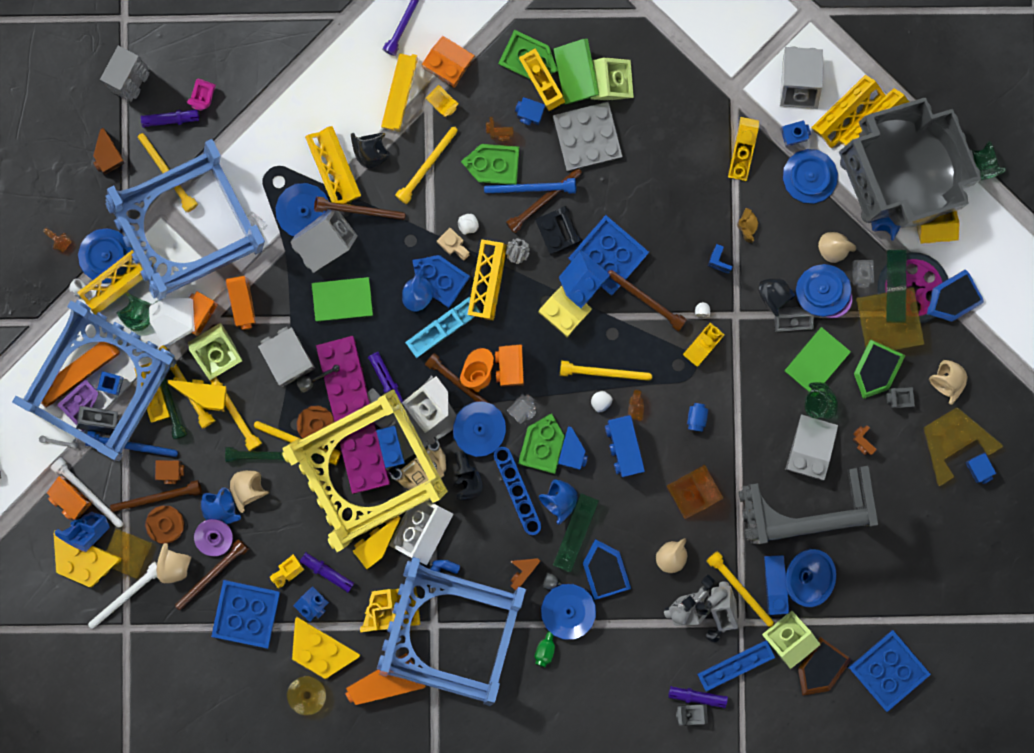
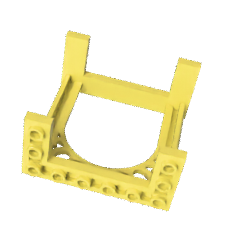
M394 389L379 397L377 401L302 440L299 438L282 448L284 451L282 455L287 463L290 462L292 466L300 462L299 468L302 474H306L308 477V485L311 491H315L317 494V502L320 508H324L327 513V522L330 526L333 525L334 530L328 534V542L331 548H335L337 552L354 540L353 538L429 499L434 503L448 492ZM394 413L429 480L381 505L373 507L354 505L342 498L332 485L329 476L331 453L338 442L347 435L386 415ZM326 445L328 446L327 452H325L322 449H319V447L321 446L322 448H324ZM315 453L321 454L325 459L324 463H315L312 460V455ZM316 468H322L324 470V474L320 475V471ZM330 486L331 491H328L326 487ZM336 501H339V502L341 503V505H342V507L339 509V511H338V505H337V504L335 505V502H336ZM348 507L352 510V517L350 520L345 521L342 513ZM357 511H361L364 515H359V519L356 520Z

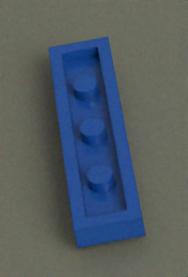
M767 640L697 673L705 691H708L775 658Z

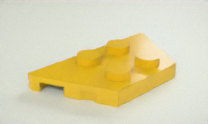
M54 533L56 573L85 586L93 587L102 576H105L122 559L93 545L86 552L79 550L59 539Z
M296 617L292 660L326 679L360 657L359 653Z

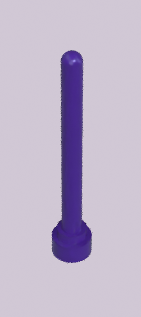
M419 0L410 1L392 39L385 42L382 48L384 52L396 56L399 50L398 42Z

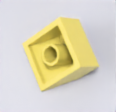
M561 286L540 308L538 313L564 336L568 337L592 308L587 304L582 308L578 307L566 296Z

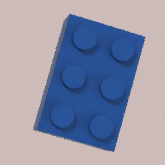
M631 415L608 420V425H605L607 437H611L612 444L609 447L611 455L616 456L617 463H614L616 475L620 474L622 478L645 472Z

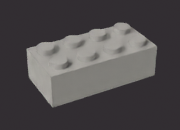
M118 45L100 80L111 92L132 102L133 98L136 99L141 90L139 87L142 81L145 82L150 72H148L149 68L138 55Z

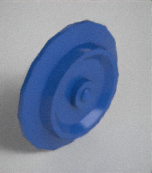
M805 149L796 152L788 159L784 167L783 181L785 188L793 198L802 203L814 204L824 201L833 193L837 185L838 172L835 163L827 154L820 150Z
M308 183L294 184L286 188L279 196L275 207L276 219L281 228L289 235L295 236L327 212L314 211L316 196L325 197L328 200L325 193L317 186Z
M108 228L98 229L87 235L81 243L78 252L79 265L84 274L94 280L132 251L131 246H126L123 240L124 235L119 231ZM127 267L118 268L116 275L124 274ZM105 278L102 283H111V278Z
M826 264L813 266L806 270L797 282V300L802 308L812 315L821 317L834 315L841 311L849 302L851 295L850 280L842 270L835 266Z
M484 401L472 402L463 407L456 415L453 424V437L458 447L465 453L475 457L486 456L494 452L503 442L506 433L505 420L501 411L493 404Z
M562 584L553 588L545 596L541 606L542 620L545 627L554 636L562 639H576L585 635L592 628L596 618V605L592 596L584 588L574 584Z

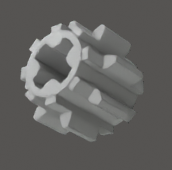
M519 238L508 242L505 253L507 254V259L516 264L527 260L530 249L528 247L529 244Z

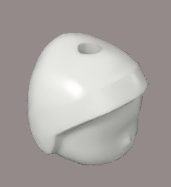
M473 214L462 215L458 220L459 230L465 235L476 232L479 227L478 221Z
M599 391L593 395L591 405L598 413L604 412L611 406L613 399L605 391Z

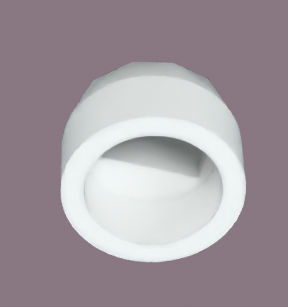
M74 279L69 289L70 292L73 291L75 293L74 295H79L77 292L86 285L82 280Z
M704 302L699 303L695 308V316L710 317L709 305Z

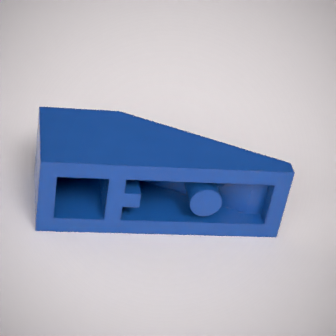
M784 555L764 556L767 612L769 615L789 614Z

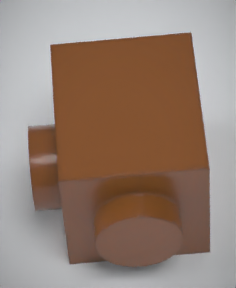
M156 460L155 480H164V484H176V480H181V476H184V465H181V461Z

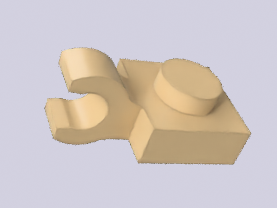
M451 228L437 240V243L450 256L454 252L462 260L469 256V251L461 246L464 240Z

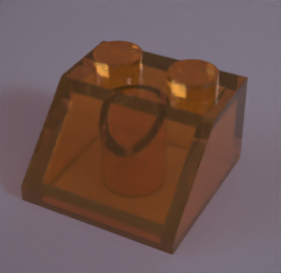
M705 465L667 485L684 519L723 499Z

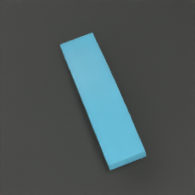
M471 297L465 299L405 342L416 358L475 317L467 315ZM474 304L473 312L481 313L477 305Z

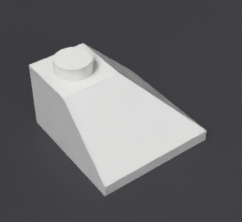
M163 298L149 307L150 323L165 347L195 331L193 299Z
M434 377L402 402L424 433L448 416V391L437 377Z

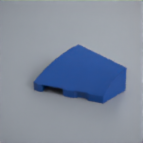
M90 512L81 519L71 522V527L64 531L57 529L54 533L55 536L65 543L86 552L110 527L106 516Z

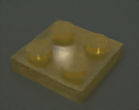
M116 528L106 552L122 559L112 569L138 579L152 543Z

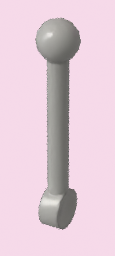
M43 435L39 437V442L41 443L49 442L69 446L72 449L78 448L77 442L68 443L48 439Z

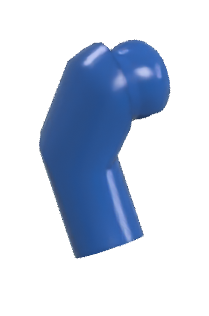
M434 560L430 570L440 572L442 568L457 574L460 565L448 560Z

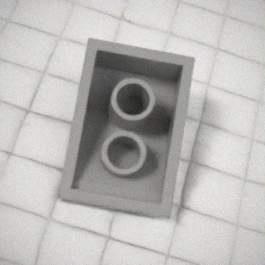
M801 415L785 470L824 480L838 425Z

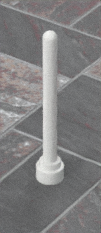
M62 457L50 467L55 473L58 472L64 475L116 527L120 528L123 526V522L67 469V462Z
M154 561L148 566L147 573L92 619L88 624L89 627L95 628L152 578L155 579L157 577V563Z

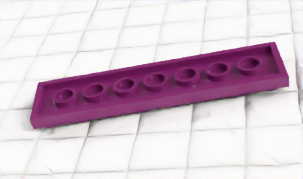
M354 336L316 345L322 372L332 369L334 365L340 366L339 372H332L324 376L334 421L336 422L369 405L368 391ZM375 421L339 441L352 494L390 485L376 432Z

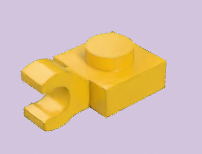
M293 554L278 566L280 570L272 574L270 579L279 589L284 586L286 579L288 581L292 580L304 568Z

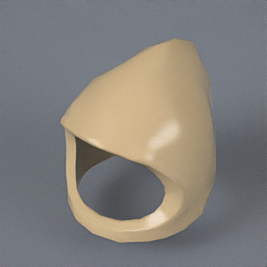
M838 232L825 233L820 238L818 245L821 255L828 262L842 261L850 251H856V245Z
M943 360L939 365L937 375L930 376L929 381L940 393L950 397L949 404L952 405L966 386L967 374L958 363Z
M240 471L234 474L230 481L232 497L241 513L244 512L245 505L269 494L261 486V474L259 472Z
M686 538L679 542H667L659 549L656 554V562L662 571L675 573L683 569L688 557L684 547Z
M164 543L156 569L160 582L174 583L186 578L191 556L168 550V544Z

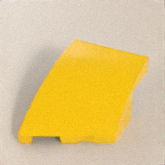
M414 587V594L417 597V589ZM399 589L372 592L369 600L370 604L366 609V617L363 626L360 627V632L388 629L390 621L394 622L396 614L392 613L395 602H400L401 595H398ZM409 596V598L411 599V604H409V606L414 607L416 601L413 600L411 596ZM419 608L415 612L410 626L421 625ZM405 618L403 622L408 624L409 620Z

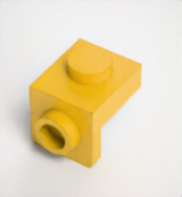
M440 85L425 98L444 117L453 114L456 106L459 104Z

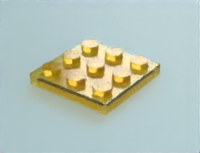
M914 287L857 298L865 347H867L870 339L893 350L924 344Z

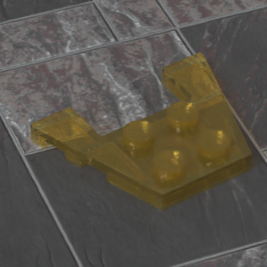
M957 407L923 427L938 486L954 477L944 459L974 440H978L987 456L1003 447L1000 442Z

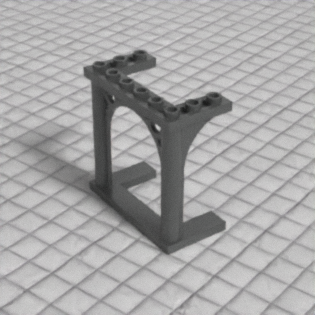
M858 467L864 506L857 468L848 469L854 510L798 519L789 518L774 511L763 499L758 483L742 486V490L739 491L740 502H744L745 507L742 510L743 521H747L748 529H745L746 540H750L751 544L768 543L767 540L854 526L878 525L869 467Z

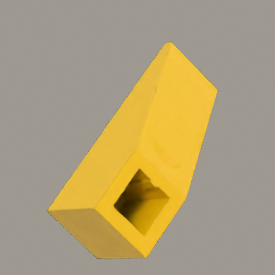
M740 117L728 174L729 178L747 181L759 129V120Z
M176 377L173 380H168V384L202 408L224 411L227 388L223 386V383L212 382L209 385L204 384L202 380H192L191 383L184 382L185 379Z
M400 516L386 521V526L382 529L377 527L369 533L371 536L366 541L362 539L354 545L356 549L353 552L366 569H369L383 558L399 524Z

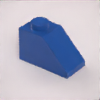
M568 426L558 464L580 470L581 466L585 467L588 456L584 455L585 449L572 427Z

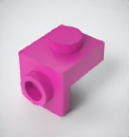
M199 78L196 79L192 96L188 99L187 103L196 110L206 109L211 104L216 85Z

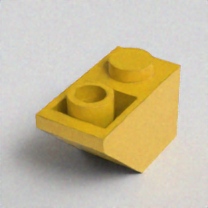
M709 323L683 355L698 367L723 338L724 334L713 324Z

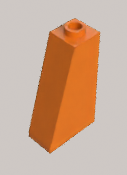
M405 653L404 655L398 658H405L408 655V653ZM411 658L407 662H405V664H409L410 662L414 665ZM376 670L347 687L348 692L345 694L350 703L354 702L355 705L420 690L425 688L426 685L388 674L386 677L379 675L380 670Z

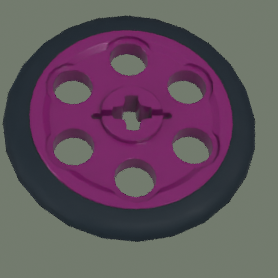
M919 252L900 254L891 259L880 273L877 288L879 300L885 311L900 322L906 324L928 322L935 318V316L927 315L930 301L926 299V293L948 280V276L941 264L929 255ZM909 264H914L917 267V272L913 275L907 272ZM927 272L934 274V281L931 283L926 282L924 279V275ZM893 275L901 277L900 285L892 284L891 277ZM912 283H915V286L925 287L919 288L915 293L909 289L903 290V288L912 286ZM894 294L902 295L903 302L901 304L893 302ZM912 302L920 304L919 312L915 313L910 310Z

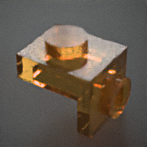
M489 117L490 122H486V133H490L491 138H498V141H508L510 137H513V127L494 128L493 117Z

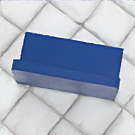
M716 244L708 266L729 274L733 267L719 262L724 247Z

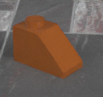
M102 128L99 132L93 155L96 161L93 163L99 172L102 171L104 174H108L125 164V161L107 131Z

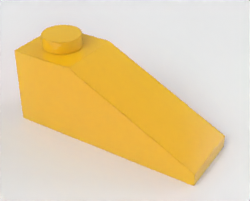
M536 48L519 57L548 111L565 103L560 90Z

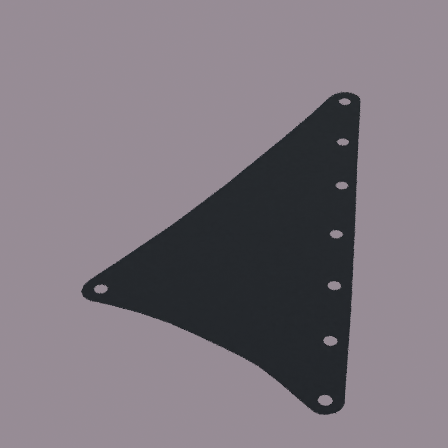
M280 165L270 168L262 178V185L285 249L289 285L290 328L294 329L316 368L303 376L313 378L323 373L316 345L354 336L368 392L373 388L380 396L385 394L383 391L384 387L368 359L370 355L379 352L392 380L398 385L397 389L403 401L421 388L433 376V378L437 377L448 391V402L452 409L465 407L476 401L438 370L429 369L425 366V363L433 353L440 357L439 360L442 361V365L460 378L468 355L476 349H488L494 357L491 380L488 386L480 389L477 393L489 403L602 389L680 383L688 380L696 371V365L683 355L686 351L685 349L591 307L592 310L568 337L564 336L538 313L542 307V297H551L557 290L506 266L503 268L494 321L475 316L451 335L416 358L405 342L465 299L471 297L474 278L471 276V269L477 266L479 254L467 249L469 256L462 260L455 252L450 256L437 243L441 236L406 220L350 213L349 216L344 218L358 235L351 248L313 273L310 268L306 267L300 254L296 253L292 248L291 241L294 236L289 235L281 228L276 219L275 207L279 196L286 188L301 183L317 186L325 193L329 202H331L325 185ZM282 176L285 179V185L281 188H276L272 183L274 177ZM336 191L337 199L342 200L340 193ZM359 199L347 203L348 205L377 208ZM409 234L414 235L417 239V243L413 247H408L404 242L405 237ZM440 255L471 276L450 308L433 297L429 304L419 311H411L403 304L402 290L405 284L415 276L412 260ZM488 262L481 267L484 277L491 272V266ZM369 277L373 316L315 321L312 283ZM482 282L478 285L477 291L482 295L487 292L488 286L485 282ZM480 300L476 305L481 313H483L484 304ZM609 328L618 330L619 335L617 339L609 340L607 338L606 332ZM522 345L523 385L500 386V382H496V371H500V365L496 363L495 352L499 351V347ZM676 359L683 360L685 364L684 369L675 371L672 367L673 361ZM561 361H569L573 366L651 373L652 379L638 380L572 373L568 377L560 376ZM324 377L314 381L313 387L306 392H302L299 389L297 379L286 385L278 425L279 430L303 439L297 430L291 428L290 422L292 419L298 418L301 412L310 406L324 407L333 416Z

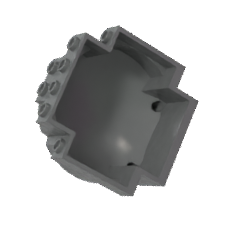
M926 97L865 115L859 121L862 129L859 138L852 139L839 151L841 157L840 166L846 170L862 209L861 218L866 223L890 217L893 223L901 226V228L924 225L939 216L964 208L969 202L967 193L963 189L973 186L981 180L980 170L976 167L973 160V153L966 143V136L959 126L957 115L953 109L933 115L931 105L927 102Z

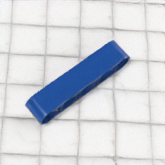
M499 447L494 452V459L526 533L536 535L541 530L539 518L510 450L506 447ZM500 450H505L508 453V458L505 461H500L497 458V453ZM507 468L515 470L514 478L508 479L505 477L504 472ZM517 485L523 488L522 495L518 497L512 494V488ZM527 503L530 505L531 510L528 514L520 512L519 507L521 504ZM528 522H537V531H528Z

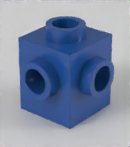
M312 586L293 606L310 622L314 617L319 619L326 612L324 607L329 602Z

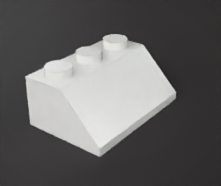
M428 500L406 511L389 546L411 558H418L421 563L427 565L453 513Z

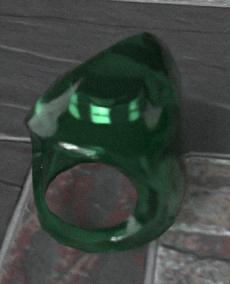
M988 141L985 147L979 151L970 149L973 153L976 167L980 170L981 180L990 179L1006 172L1005 167H999L991 141Z
M126 292L129 303L125 308L116 312L118 318L131 331H143L151 324L149 307L153 304Z
M810 383L809 387L812 390L807 394L804 403L806 413L815 419L820 417L826 419L833 418L838 410L836 395L825 383Z

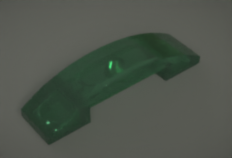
M887 250L886 323H906V250Z
M581 493L553 563L554 566L571 572L599 500Z

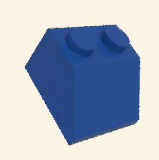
M581 250L559 276L566 296L578 307L582 308L610 274Z

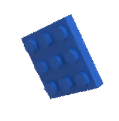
M605 215L568 259L572 261L582 250L605 271L613 270L626 280L649 252ZM608 277L601 288L612 296L621 285Z
M223 580L211 637L268 649L280 591Z
M893 630L848 667L886 712L931 675Z

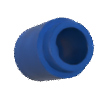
M694 403V406L689 407L687 420L689 430L703 432L704 427H706L709 410L705 408V404Z

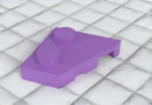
M85 379L57 406L76 425L79 407L93 408L99 392Z

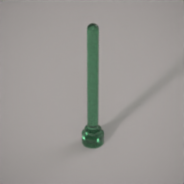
M165 377L160 387L173 425L172 438L175 440L188 434L186 428H183V424H180Z
M234 447L225 448V462L233 463L237 459L285 460L282 452L237 451ZM317 453L312 455V460L318 458Z

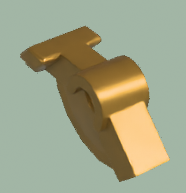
M745 208L741 219L737 223V227L742 231L744 240L753 243L754 237L752 235L757 230L758 221L754 213L751 212L752 210Z

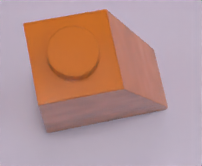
M240 276L226 279L236 327H241V330L252 328V325L256 324L248 278Z

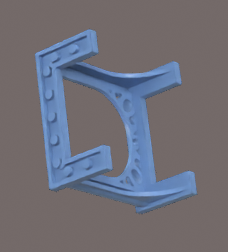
M213 139L205 142L203 155L138 186L121 191L116 190L114 186L107 189L105 205L109 213H114L116 217L114 220L118 230L122 229L125 235L123 240L127 247L131 246L134 252L131 254L136 265L140 264L142 268L140 273L145 282L149 281V291L153 298L157 297L158 301L166 298L167 294L253 252L256 255L263 250L265 241L257 225L251 226L219 164L221 155ZM212 170L246 237L193 262L177 263L161 257L151 248L144 233V217L149 205L160 194ZM142 201L145 204L143 208L134 205L135 203L140 204ZM131 209L138 211L140 218H129L126 214L127 211ZM129 223L138 224L139 230L135 231V227L133 225H130ZM141 242H145L146 246L142 247ZM150 257H155V259H156V261H157V262L154 264L153 269H152V267H151V266H152V260L149 261V258H150ZM162 263L167 266V272L164 276H160L156 272L157 267ZM172 267L178 268L179 271H173L174 274L171 275Z
M79 300L76 302L70 301L67 307L71 312L63 331L24 398L15 396L12 403L28 412L34 413L94 447L109 458L120 462L124 447L171 367L174 368L177 361L173 359L175 355L166 349L158 350V346L150 341L147 343L140 340L141 336L132 331L128 334L123 331L125 327L117 322H114L113 325L107 322L108 317L98 312L96 315L91 313V308ZM89 324H92L96 329V335L93 338H89L86 335L85 329ZM99 326L102 327L103 333L107 332V337L103 338L100 336ZM80 331L84 338L83 341H77V338L80 337L78 335ZM119 340L123 341L122 345H118ZM92 342H106L121 348L133 361L137 373L135 394L106 445L39 407L68 356L80 346ZM134 349H137L136 352L144 351L145 353L134 356L132 352ZM143 357H150L152 359V364L148 367H140L138 362ZM142 371H151L149 375L146 374L145 379L141 376Z
M413 557L411 561H407L403 573V576L406 577L405 584H400L398 595H401L400 602H395L392 613L396 614L394 622L390 621L387 632L390 633L389 640L385 639L382 651H385V655L380 656L377 670H380L379 675L386 677L388 674L484 701V705H493L500 685L498 681L518 610L521 608L526 589L518 587L514 593L450 576L420 565V559ZM427 585H430V588H436L435 592L429 593ZM415 586H421L424 589V598L416 597L414 594ZM439 595H456L509 610L489 684L433 669L418 658L412 648L409 632L412 618L424 602ZM409 596H411L412 599L416 601L414 607L409 606V604H411V599L409 598ZM405 618L409 620L408 624L403 622ZM400 636H404L406 638L405 643L396 645V643L400 642L401 638H399ZM399 648H408L409 654L405 658L400 659L396 657L395 654ZM410 658H414L415 660L414 665L410 662L409 664H405V662H407Z

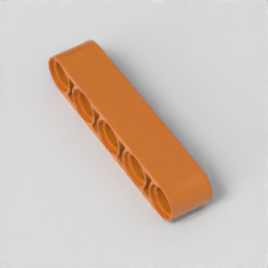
M99 342L60 371L41 402L44 408L52 405L83 380L121 353L117 346L106 342Z

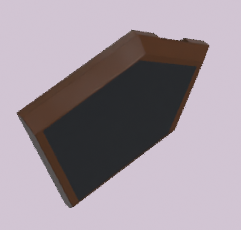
M820 637L817 640L820 646L807 655L798 667L802 695L830 691L852 659Z

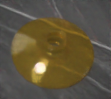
M310 676L300 677L293 681L288 689V703L299 714H314L325 703V688L316 678ZM305 692L311 694L309 699L304 698Z

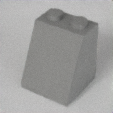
M795 46L785 47L782 62L780 106L818 109L822 91L823 49L798 48Z
M328 210L297 233L292 239L291 244L294 251L303 258L306 267L310 268L314 273L347 252L358 235L339 211Z
M285 327L279 330L277 336L274 338L269 336L263 339L261 345L258 346L278 385L281 387L316 369L292 327L290 329Z

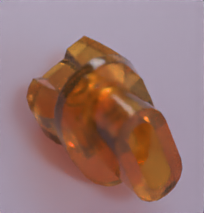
M47 227L42 231L55 241L52 249L57 248L62 253L72 242L66 237V233L57 236Z
M634 390L633 397L629 399L628 414L631 415V418L642 421L644 402L641 398V391Z

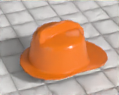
M480 348L472 351L465 361L460 376L461 384L474 389L475 392H479L480 389L488 386L491 380L494 357L488 349Z

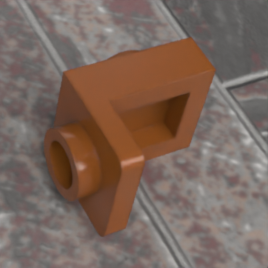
M867 425L864 428L860 426L853 433L855 436L853 441L858 445L857 449L863 455L868 454L870 456L877 450L863 437L870 427Z

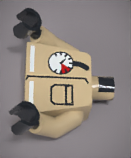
M434 437V444H429L428 440L426 441L428 446L426 451L440 478L445 476L446 458L437 438ZM415 458L401 470L394 466L397 470L395 474L388 472L394 480H397L407 489H412L429 480L418 458Z

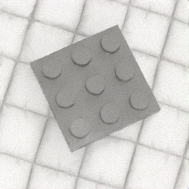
M609 102L553 115L567 171L622 158Z

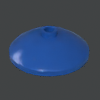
M809 549L799 553L791 561L786 573V589L789 596L795 603L805 607H814L823 603L832 593L836 583V569L832 559L826 553L816 549Z

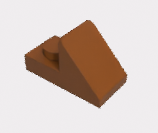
M535 558L511 561L522 570L521 574L516 572L510 580L513 583L511 587L515 590L520 587L539 564L540 560Z

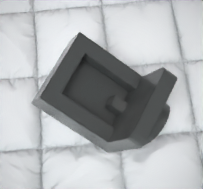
M913 387L889 389V393H886L887 405H890L891 409L914 407Z
M706 704L678 706L676 718L679 721V726L708 724Z

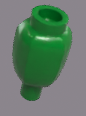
M547 632L546 638L539 642L534 655L535 664L545 668L552 661L555 650L554 635L551 632Z

